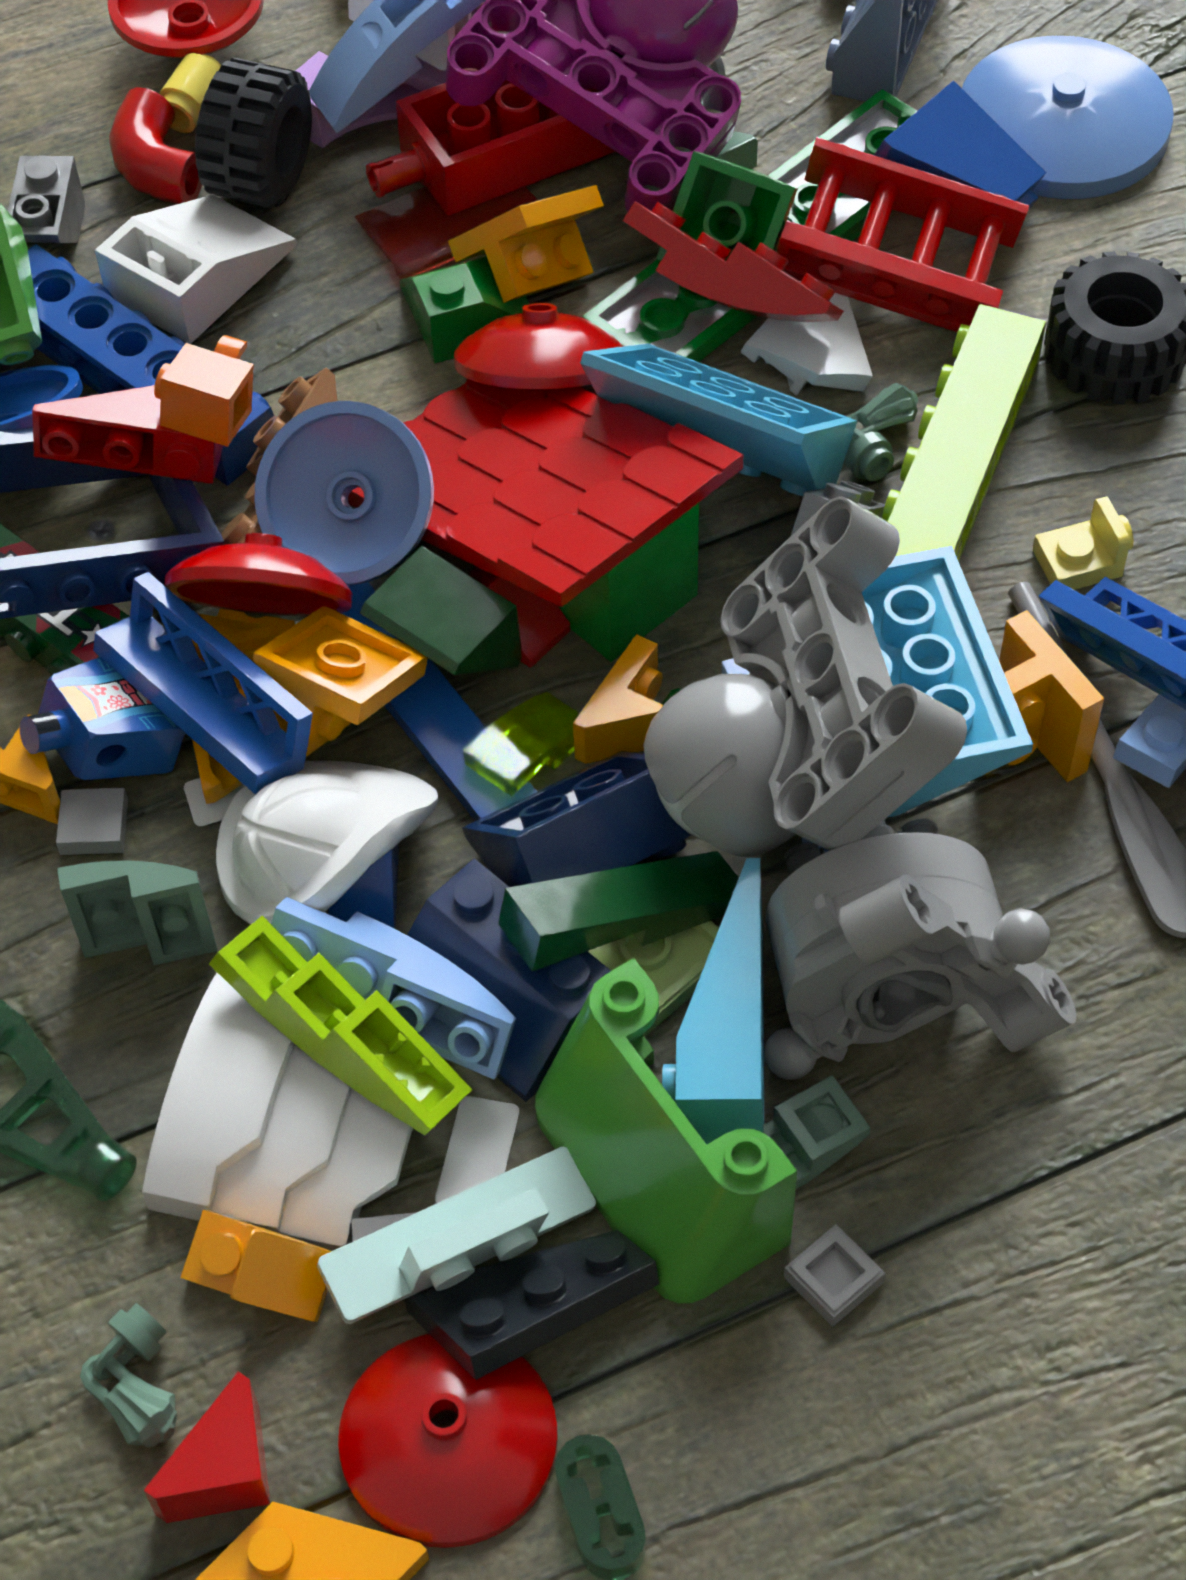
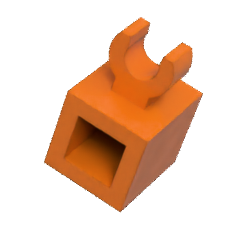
M223 335L218 341L214 352L185 343L171 364H163L158 372L154 386L155 398L160 399V426L228 447L252 411L254 364L240 360L247 348V341Z

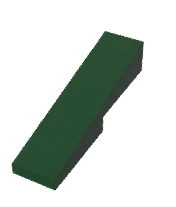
M718 851L514 886L505 888L498 925L533 972L632 934L641 946H645L722 917L726 912L739 877Z

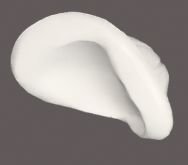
M328 760L305 761L304 770L264 786L257 794L252 793L244 786L230 803L219 828L216 866L223 896L233 912L249 924L254 923L262 915L271 924L275 908L286 897L325 912L355 884L374 862L393 849L401 840L412 834L434 812L438 802V793L435 788L425 781L402 771L355 762Z

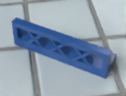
M147 572L133 578L130 617L96 631L93 651L252 793L257 794L264 786L304 770L313 713L153 575ZM153 606L158 610L164 627L152 617ZM192 640L198 644L204 661L199 658ZM232 674L239 680L246 698L239 693ZM274 711L288 722L287 733L280 728Z
M1104 577L1085 596L1057 580L1039 595L1059 637L1186 710L1185 619L1107 577ZM1111 601L1121 606V614L1119 615L1105 606ZM1159 627L1162 629V638L1147 631V629Z

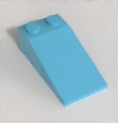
M746 858L676 1036V1064H663L662 1086L706 1144L736 1129H755L764 1133V967L760 858Z

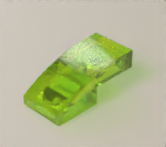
M548 692L537 695L507 712L463 749L464 764L512 797L545 764L555 770L574 751L573 722L580 713Z

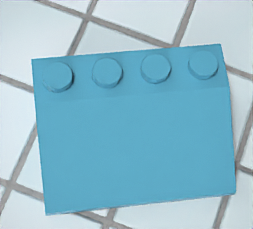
M648 343L583 352L580 364L599 397L614 404H628L673 427L680 423L744 454L743 469L738 473L760 477L761 472H765L782 479L780 483L782 489L800 496H804V493L807 491L824 489L826 483L837 484L857 420Z
M949 546L895 556L886 571L862 592L892 685L906 683L960 712L966 720L967 734L965 743L958 756L888 817L900 815L1032 752L1033 742L953 547Z

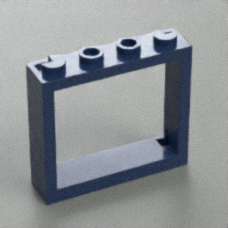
M33 427L0 430V493L148 475L179 534L176 536L0 558V619L131 601L133 578L149 572L164 585L166 573L176 564L210 547L224 545L225 541L193 481L34 457Z

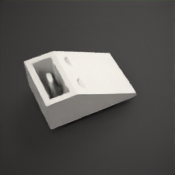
M210 195L131 217L95 249L103 286L109 290L115 300L131 311L134 309L139 310L152 324L191 344L297 245V241L292 236L215 195Z

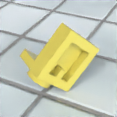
M1106 496L1095 499L1091 520L1035 535L1033 552L1050 585L1057 580L1075 590L1097 584L1104 577L1111 580L1123 577L1128 550H1131L1133 547V533L1127 518L1124 515L1118 516L1112 503Z

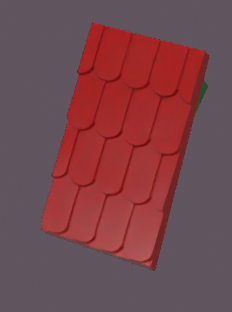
M467 379V382L456 390H450L434 398L425 407L424 412L415 419L403 422L421 443L433 474V509L429 524L421 540L558 605L570 622V629L610 662L623 654L636 634L642 637L646 636L698 595L699 502L743 469L744 454L680 423L673 427L628 404H614L581 387L514 389L486 385ZM355 488L349 494L348 502L349 505L355 508L361 506L364 501V492L361 488Z

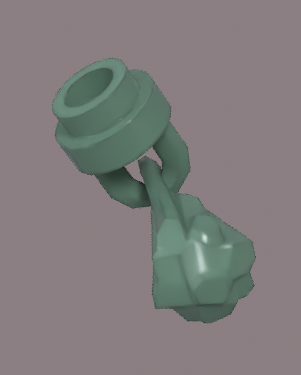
M894 383L888 388H884L864 407L848 416L859 421L864 427L861 430L855 427L845 456L847 468L857 478L877 481L891 470L894 464L892 446L878 431L915 421L916 413L918 412V397L913 390H909L902 384Z
M135 1303L127 1313L120 1309L107 1322L116 1335L100 1354L90 1357L83 1364L80 1378L84 1387L114 1417L128 1445H141L151 1448L160 1442H167L174 1435L177 1421L175 1394L143 1381L124 1367L136 1354L150 1362L162 1349L158 1341L167 1333L145 1309ZM123 1344L127 1346L116 1359L112 1357ZM114 1375L120 1382L109 1392L94 1376L99 1381H102Z

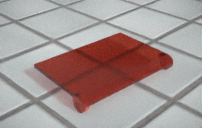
M427 186L356 215L355 218L367 235L394 265L399 279H404L425 273L455 260L448 243L449 240L520 205L539 200L524 186L447 216Z

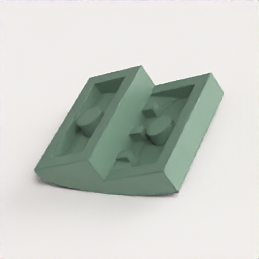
M101 861L57 868L60 890L85 958L147 944L154 966L218 951L197 871L174 865L145 861Z

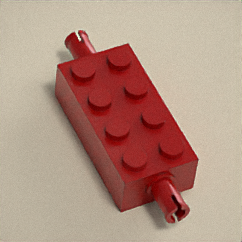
M507 80L502 83L490 99L477 106H464L456 103L448 95L445 82L396 100L401 153L375 163H368L366 165V175L371 189L378 198L420 181L422 185L427 186L447 216H450L616 151ZM585 89L589 92H600L596 89Z

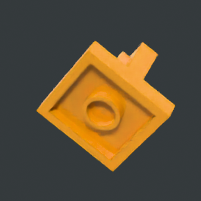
M597 185L520 205L449 240L448 243L455 262L486 254L501 297L505 303L593 274L594 271L575 220L603 207L604 204Z
M322 606L255 651L252 661L313 713L306 753L307 757L328 740H335L343 729L351 723L358 726L425 675L428 657L397 639L333 609Z
M1026 610L1006 620L999 662L1033 742L1032 752L1007 764L1012 766L1021 763L1038 748L1064 780L1069 782L1088 772L1104 698Z

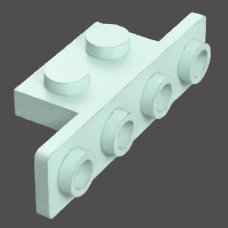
M559 1147L321 1256L317 1263V1269L342 1320L346 1324H352L431 1286H434L436 1291L447 1289L469 1277L475 1271L474 1266L495 1256H498L500 1261H505L525 1252L537 1243L538 1236L591 1212L596 1205V1200L581 1176L566 1147Z

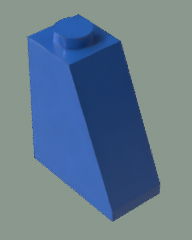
M954 80L887 136L874 154L875 156L986 192L1003 195L1011 200L1029 205V209L1039 198L1033 190L1047 173Z

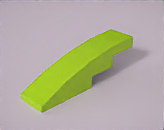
M263 915L217 952L209 963L261 1016L314 1061L367 1100L423 1135H426L473 1090L377 990L365 1000L320 953H317L307 962Z

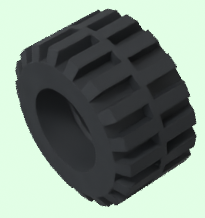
M231 58L230 61L226 60L221 65L219 71H216L201 104L195 137L198 178L201 185H204V190L207 193L269 208L280 206L288 198L304 167L311 137V98L307 82L301 76V73L239 58Z
M1115 251L1103 252L1102 258L1097 259L1090 255L1080 259L1079 267L1069 266L1063 272L1062 279H1057L1051 298L1044 345H1046L1044 355L1046 362L1053 364L1051 372L1058 380H1068L1066 386L1068 389L1075 393L1084 391L1088 393L1087 399L1100 402L1101 398L1112 399V404H1125L1126 399H1133L1136 403L1148 401L1150 393L1160 396L1168 391L1170 383H1176L1179 380L1183 367L1186 365V283L1180 282L1182 275L1174 268H1163V261L1153 257L1149 260L1139 258L1140 253L1127 252V256H1120Z

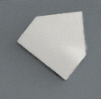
M834 293L830 302L844 311L838 321L797 322L768 318L741 350V353L755 363L762 357L766 364H771L787 377L789 390L795 395L802 391L807 381L816 386L863 392L873 377L849 298Z

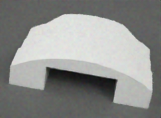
M216 973L196 1011L172 1073L154 1134L142 1193L149 1210L198 1221L202 1211L209 1210L325 1249L336 1250L351 1243V1219L359 1217L362 1206L397 1185L413 1128L367 1100L314 1061L261 1016L233 987Z

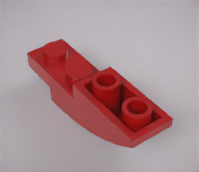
M634 201L623 219L625 223L667 250L655 271L680 286L723 306L751 315L797 322L838 321L844 312L830 302L835 293L833 289L808 273L805 274L801 282L783 271L789 260L761 242L755 251L738 242L728 259L725 260L731 251L729 248L703 231L699 238L695 240L680 230L686 220L658 201L652 210Z

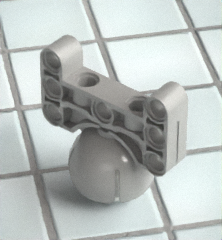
M840 496L824 504L728 597L721 614V628L727 634L734 663L750 673L719 674L691 683L673 695L652 719L646 733L643 745L645 761L666 811L688 833L708 842L721 851L738 857H753L767 853L782 845L796 834L829 851L861 840L946 768L958 756L965 743L967 725L965 718L960 712L906 683L892 685L862 592L884 573L893 562L899 548V532L895 526L848 498Z

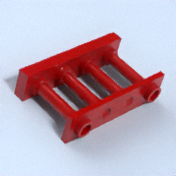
M816 137L804 181L818 185L804 226L788 220L785 223L777 248V253L789 260L783 271L800 282L805 274L808 273L833 289L837 294L958 332L961 324L971 325L979 304L994 308L999 307L1004 290L986 285L998 244L1011 248L1014 247L1029 205L1011 200L1003 195L986 192L868 154L844 144ZM839 192L871 202L858 243L825 233ZM892 209L924 219L911 260L879 250ZM945 226L977 236L965 278L933 268Z

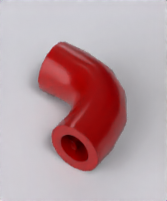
M140 87L129 90L119 107L109 135V144L116 169L135 190L164 202L181 204L197 199L202 185L198 178L195 152L172 148L163 143L166 134L175 120V111L172 105L162 95L153 90Z

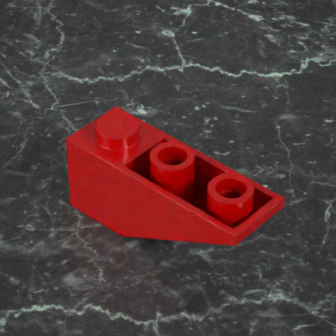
M155 385L35 404L32 409L34 457L213 484L223 445L160 426V399L155 398Z

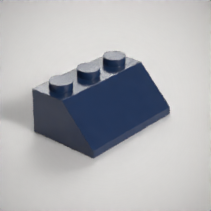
M620 751L537 791V793L520 799L462 827L467 841L489 870L509 887L632 866L649 856L652 859L667 857L684 849L687 846L685 838L692 835L678 825L666 811L649 773L644 753Z
M474 858L426 900L407 936L440 954L473 977L516 1017L497 1078L522 1100L527 1102L538 1091L594 984L611 970L587 951L532 972L498 925L504 891L509 886Z

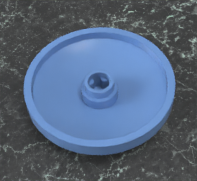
M1043 36L1014 42L982 59L968 74L962 86V89L1047 172L1033 190L1038 196L1057 199H1085L1118 192L1147 176L1161 161L1168 147L1174 113L1170 94L1159 76L1143 61L1108 43L1074 36Z

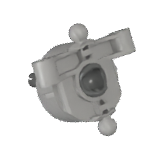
M884 819L861 840L840 846L826 853L822 847L819 849V846L815 843L796 845L790 848L784 855L789 876L775 890L766 910V923L791 1026L780 1028L769 1037L764 1048L765 1062L771 1072L779 1078L788 1080L800 1079L813 1069L816 1060L822 1056L840 1062L848 1050L847 1046L851 1044L890 1042L967 1003L976 1009L1009 1051H1019L1076 1022L1075 1005L1063 981L1053 970L1045 969L1035 962L1045 954L1050 943L1049 927L1042 916L1032 910L1020 908L1009 911L1003 916L986 859L968 843L938 834L937 824L933 820L916 819L909 821L901 827L902 831L895 833L892 827L886 825Z

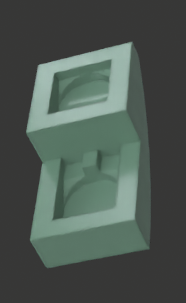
M833 1075L775 1106L773 1120L763 1125L764 1133L777 1143L797 1169L796 1189L808 1183L836 1163L870 1134L871 1130L868 1123Z

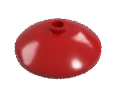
M108 0V11L113 28L128 44L156 56L183 59L187 54L209 55L234 44L255 25L261 15L264 0Z
M534 303L523 306L522 313L498 318L468 336L454 352V367L461 376L467 379L497 387L514 389L579 387L591 384L580 364L584 351L623 347V345L612 334L582 317L557 313V306L553 304Z
M248 533L245 535L244 543L214 546L179 562L166 573L164 586L179 599L219 609L266 615L309 616L322 606H326L339 613H344L351 609L353 596L345 582L318 560L309 555L282 547L283 539L281 537L265 533Z
M430 1334L421 1335L398 1344L377 1358L357 1380L345 1403L338 1434L339 1457L345 1480L354 1499L365 1514L381 1528L395 1536L419 1542L423 1546L438 1548L461 1547L482 1542L502 1533L519 1521L534 1506L548 1484L554 1468L558 1446L557 1420L551 1396L541 1377L529 1362L521 1356L475 1380ZM443 1410H450L456 1413L458 1418L450 1427L440 1428L431 1422L435 1414Z

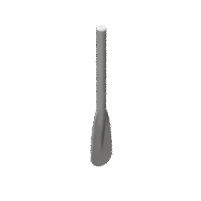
M1020 582L1014 585L1009 590L1008 595L1017 613L1020 614L1027 610L1066 654L1029 582ZM1099 719L1091 758L1105 783L1107 804L1121 848L1155 923L1162 930L1173 936L1186 938V849L1145 790L1128 774L1124 764L1113 758L1115 747L1102 721Z

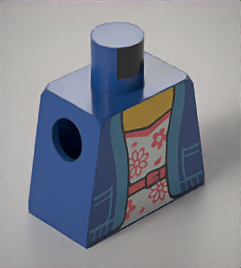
M101 657L54 673L47 680L38 714L23 717L20 723L21 740L25 749L30 754L56 749L73 775L82 780L172 772L185 735L182 729Z

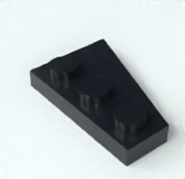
M619 1230L477 1268L469 1277L447 1289L436 1291L434 1286H431L404 1300L407 1312L477 1380L659 1285L660 1282L656 1261Z

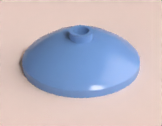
M328 402L307 409L292 418L276 433L269 443L260 461L256 475L254 498L256 514L262 533L281 537L283 539L282 547L315 558L341 578L346 585L362 584L378 579L393 571L412 554L420 543L429 524L433 509V474L421 443L413 432L395 416L380 408L362 402ZM355 488H361L364 492V501L361 506L352 509L348 502L349 494Z

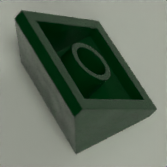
M423 546L364 602L360 614L454 675L518 667L522 659L517 606Z

